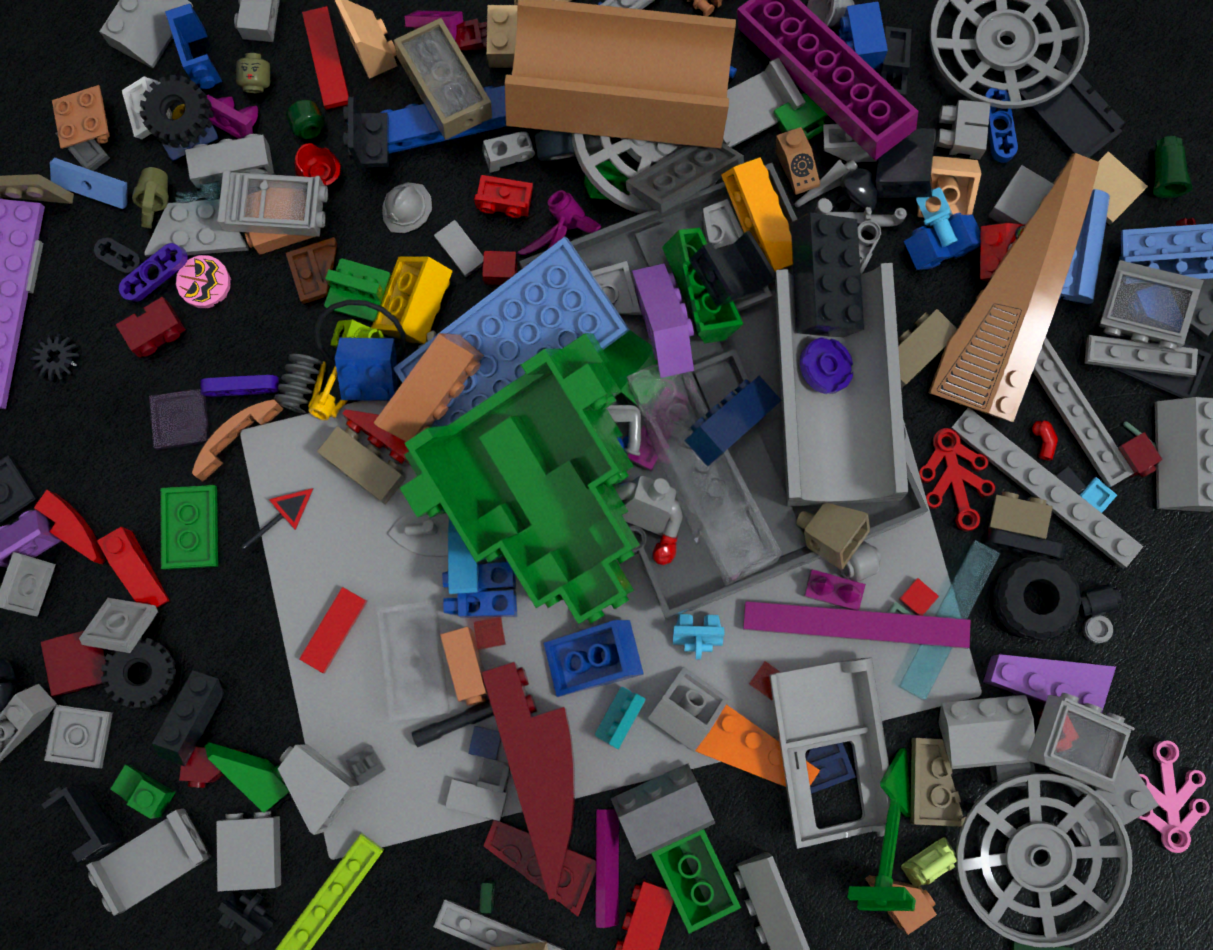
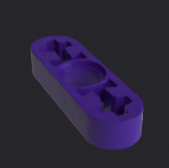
M173 243L164 245L122 279L119 284L121 296L134 302L144 299L186 264L188 259L186 250ZM172 251L177 253L175 255L177 259L175 262L170 260L172 258L170 254ZM156 265L159 269V275L156 279L150 280L148 270L151 266ZM131 284L137 285L135 287V294L129 293L132 290Z
M274 375L205 378L200 380V394L216 397L279 392L277 389L279 377Z

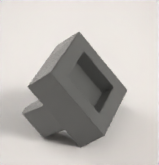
M372 746L365 748L346 760L359 785H363L386 770Z

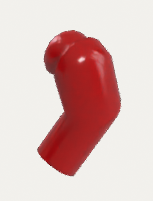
M1045 420L1043 422L1036 421L1033 424L1032 431L1035 435H1040L1043 440L1039 458L1052 461L1058 437L1051 423Z

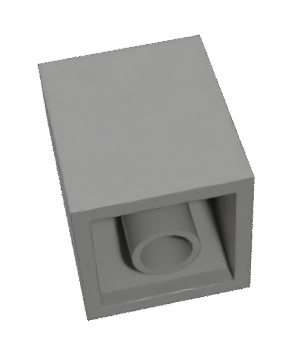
M308 744L295 745L294 748L290 746L280 757L282 763L278 770L309 831L313 835L325 832L360 785Z

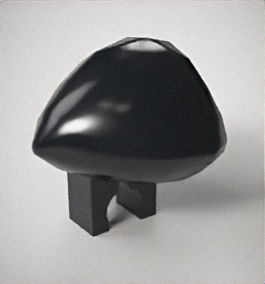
M859 168L845 174L840 183V188L844 195L837 202L839 204H844L846 200H851L852 202L849 209L844 212H855L860 207L863 209L871 207V211H873L878 194L873 173L867 169Z

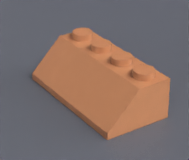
M439 333L374 421V424L406 442L426 428H430L436 420H440L448 411L447 405L451 399L461 394L465 387L463 383L468 376H473L481 366L480 360L484 355L460 335Z

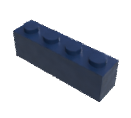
M760 375L751 383L748 379L743 381L735 389L738 393L737 395L733 391L720 401L723 405L722 408L719 404H716L705 414L708 420H705L702 416L690 427L693 433L684 441L707 467L782 401Z

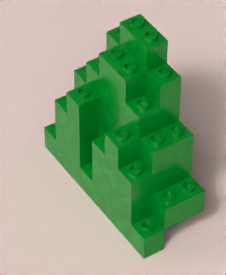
M593 333L583 334L562 349H543L521 364L525 371L524 375L451 424L426 428L404 444L409 452L404 455L417 477L400 487L417 518L425 515L432 518L438 514L447 513L476 563L484 559L489 563L505 556L535 608L543 604L550 608L559 601L564 600L578 624L586 619L591 624L605 615L602 611L604 608L612 605L613 609H616L629 601L626 595L634 591L619 564L634 556L635 554L632 550L640 545L622 516L629 511L613 487V484L616 485L629 477L627 471L634 467L617 440L623 434L607 410V407L616 402L615 396L620 394L621 390L606 368V365L611 362Z

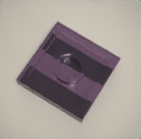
M200 389L149 396L153 444L156 450L202 444L208 441L210 437L206 397L200 394Z

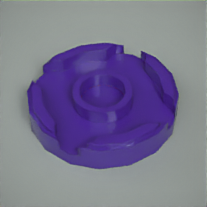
M821 337L807 344L801 352V373L807 384L815 391L823 394H835L847 387L852 380L853 372L851 373V365H853V361L846 347L839 341Z

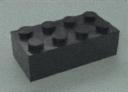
M810 212L791 222L797 333L844 338L864 330L857 219Z

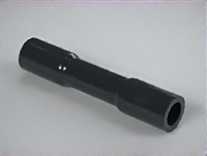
M490 700L472 706L450 718L411 732L417 748L469 724H475L494 716Z

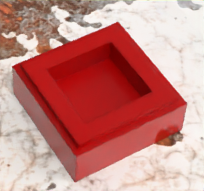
M917 578L898 600L916 615L923 616L939 596Z

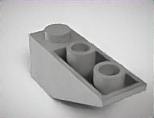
M39 684L15 694L1 712L0 762L33 732L56 706L57 703Z

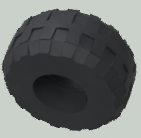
M1040 556L1027 557L1012 563L999 575L993 588V608L1000 623L1012 634L1027 640H1046L1065 632L1073 621L1076 620L1081 605L1080 588L1068 568L1061 565L1060 562ZM1029 583L1040 585L1048 595L1049 604L1047 610L1042 615L1032 612L1024 602L1023 593Z

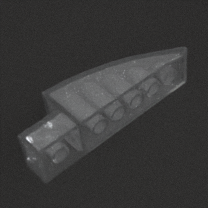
M657 363L627 376L647 434L670 487L676 490L675 500L680 504L683 517L696 544L704 542L725 586L776 563L782 552L728 449L707 467L684 441L693 433L690 427L702 416L705 420H708L705 416L708 411L689 374L686 372L660 378Z

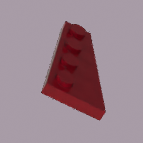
M494 820L484 847L546 892L529 832L502 821ZM567 849L558 892L553 899L560 902L576 916L580 914L595 875L596 860Z

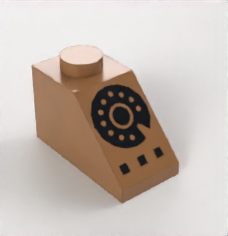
M800 127L777 135L776 155L795 195L819 187L820 180L812 148L802 128Z

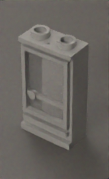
M223 171L217 222L224 231L320 236V228L325 226V212L322 211L323 202H327L328 188L324 185L320 176L301 177Z

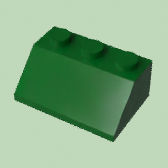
M704 829L651 853L689 934L741 908Z

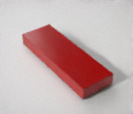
M342 587L299 660L325 674L368 601Z

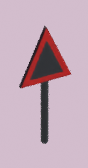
M314 488L269 499L280 514L241 546V549L245 550L283 517L296 530Z

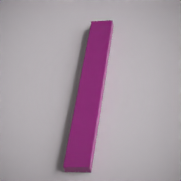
M745 601L743 630L968 649L970 647L971 620Z

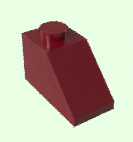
M196 746L186 766L181 765L179 781H188V787L205 788L206 783L215 782L224 774L207 758L205 747ZM236 750L239 752L246 753V750Z

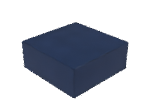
M474 726L468 754L497 760L501 742L499 731Z

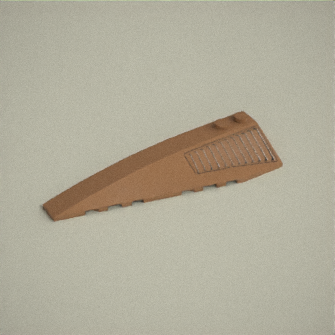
M1077 153L1072 154L1054 181V186L1048 195L1044 196L1039 204L1040 207L1034 216L1028 220L1024 226V231L1014 241L992 274L986 288L981 290L977 296V301L970 312L965 314L961 320V325L947 341L928 393L990 416L1014 422L1074 255L1100 162Z

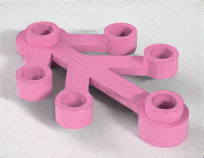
M1159 741L1153 747V756L1160 762L1163 793L1149 783L1147 776L1139 775L1158 805L1166 811L1167 823L1154 814L1153 809L1147 812L1145 816L1138 817V819L1146 820L1161 833L1162 844L1167 850L1181 853L1190 845L1191 837L1189 831L1201 816H1205L1209 812L1210 807L1204 799L1195 798L1189 803L1190 812L1181 822L1179 810L1194 791L1205 784L1206 778L1203 772L1190 770L1185 775L1186 782L1176 793L1173 762L1179 757V749L1171 741ZM1162 747H1165L1167 749V755L1165 757H1162L1160 755V749ZM1194 773L1199 776V781L1196 784L1192 782V775ZM1198 802H1201L1203 805L1201 812H1197L1195 808ZM1173 833H1177L1179 837L1176 843L1171 841Z

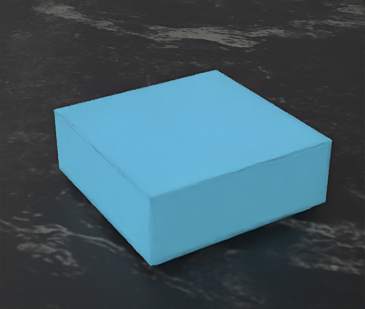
M1095 477L1079 496L1102 513L1117 494Z

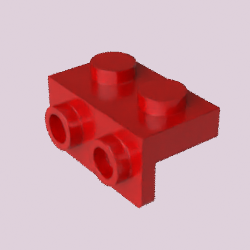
M481 175L478 192L474 196L475 206L484 213L492 214L497 211L513 218L528 217L533 183Z

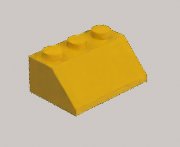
M398 257L381 303L382 307L398 319L406 333V342L425 344L427 333L431 332L435 316L440 310V303L444 292L450 283L449 279L452 270L430 257ZM379 311L371 328L401 340L400 333L394 323Z

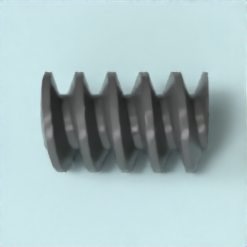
M290 354L288 359L293 364L285 365V370L290 374H283L281 376L282 381L286 384L278 385L277 389L283 394H276L274 400L289 410L305 414L306 411L300 408V404H309V401L303 395L313 393V391L307 388V384H316V381L310 375L319 374L320 371L314 368V364H323V362L304 354Z

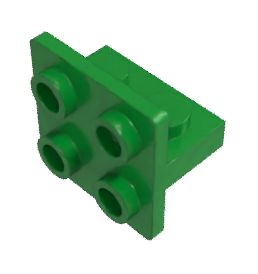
M341 258L336 271L328 269L325 280L329 284L330 289L324 306L327 309L330 305L345 300H366L381 306L391 275L388 271ZM347 305L333 310L370 322H375L379 312L367 306Z

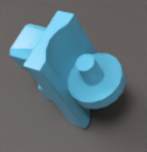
M679 614L676 626L673 629V645H684V651L695 652V660H701L702 652H712L713 646H723L725 634L724 627H721L719 616L706 615L704 616V626H693L692 615Z

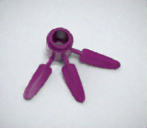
M563 190L557 191L550 196L548 205L550 212L559 223L534 242L519 250L518 254H530L550 242L549 249L565 237L569 229L579 228L584 232L593 233L598 231L601 226L596 221L585 216L584 211L570 193H566Z

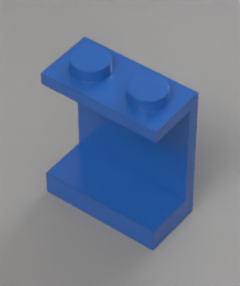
M191 4L165 11L182 66L190 79L200 89H209L214 87L215 84L222 82L220 75L207 54L194 59L192 57L188 43L205 38L207 34Z

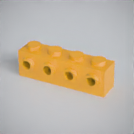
M761 157L735 166L721 174L744 233L750 230L774 272L793 265L792 239L789 224L782 213L778 195L773 190L768 170L763 165Z

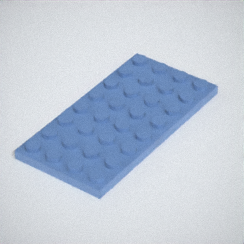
M563 237L440 332L462 336L484 356L480 360L481 366L473 376H468L463 383L465 387L461 394L451 399L447 405L448 411L440 420H436L431 427L451 424L524 375L525 371L521 364L543 349H562L583 334L593 333L604 350L630 331L568 238ZM437 335L393 368L402 383Z

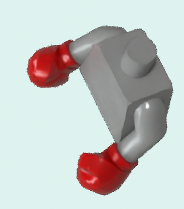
M638 476L632 482L616 485L614 488L629 511L622 515L625 521L660 536L662 535L660 542L656 543L653 549V560L660 565L671 563L676 557L677 533L683 518L680 504L675 500L676 490L670 487L665 479L652 480L645 476Z

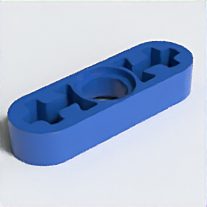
M990 88L984 96L990 99L996 96L997 100L1010 101L1006 90ZM990 106L989 124L987 127L991 154L996 161L1005 163L1010 161L1018 150L1012 110L1009 108H998V111L995 112L997 107ZM995 119H1002L1006 122L1007 128L1005 130H998L994 127L993 121ZM1005 136L1004 146L1005 148H1010L1007 154L1004 153V150H999L1002 145V138Z

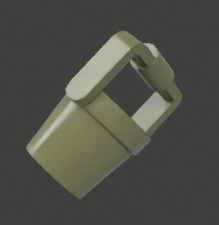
M148 167L143 169L137 186L133 191V202L142 208L141 227L152 228L154 212L165 209L168 204V175L158 168Z

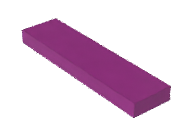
M615 808L597 809L596 927L607 928L618 925L619 818Z

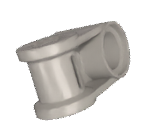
M871 220L864 221L858 226L861 274L866 268L872 256V251L881 235V228L876 222ZM861 232H870L874 239L865 240L861 236Z

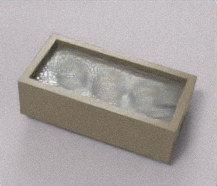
M442 18L394 39L397 58L445 140L492 118L491 101Z

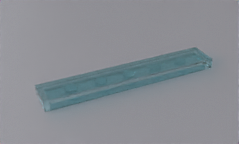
M976 540L973 541L935 617L967 619L1000 553ZM920 645L899 687L922 700H926L952 647Z

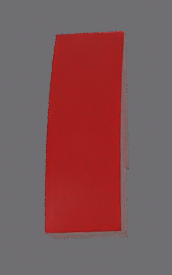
M46 490L34 508L55 522L49 532L91 561L103 565L106 561L103 551L92 529L83 517L58 494Z

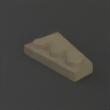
M39 174L0 176V197L73 203V193Z
M912 738L910 824L962 827L965 820L959 804L961 802L959 793L955 790L951 777L952 769L943 739Z

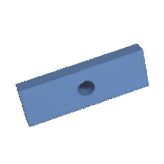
M57 158L50 161L51 181L66 190L121 209L127 206V182Z

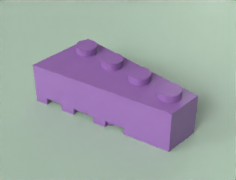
M665 264L633 270L635 291L643 319L645 320L648 337L651 339L653 354L658 362L660 378L694 371L689 336L694 335L691 319H688L685 303H682L679 288H676L673 273L668 274Z
M999 654L991 656L983 682L1017 695H1026L1028 699L1044 705L1048 695L1061 697L1062 693H1067L1079 698V704L1090 703L1102 708L1103 711L1116 667ZM1068 711L1069 714H1072V715H1075V716H1077V717L1083 718V717H1081V716H1079V715H1077V714H1074V713Z

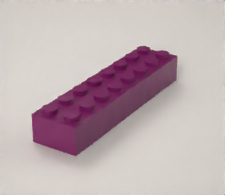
M749 0L737 9L738 29L771 61L779 58L793 82L874 160L878 159L916 130L918 110L800 0Z

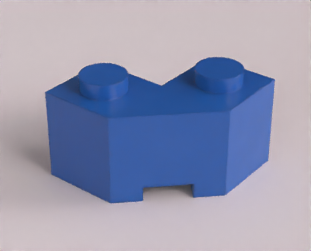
M961 213L950 216L948 220L958 241L943 248L934 228L922 226L912 232V236L906 239L904 243L916 270L931 269L939 266L940 262L951 257L957 259L980 247L981 231L974 216L962 215Z

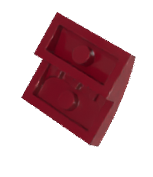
M84 631L41 642L51 697L103 684L101 681V677H103L101 668L106 663L103 648L82 645L79 638Z

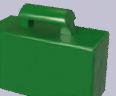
M804 92L801 94L805 100L803 106L793 110L790 103L787 102L775 109L773 114L778 120L776 125L781 133L801 127L807 140H810L824 131V121L830 119V117ZM819 125V127L807 133V131Z

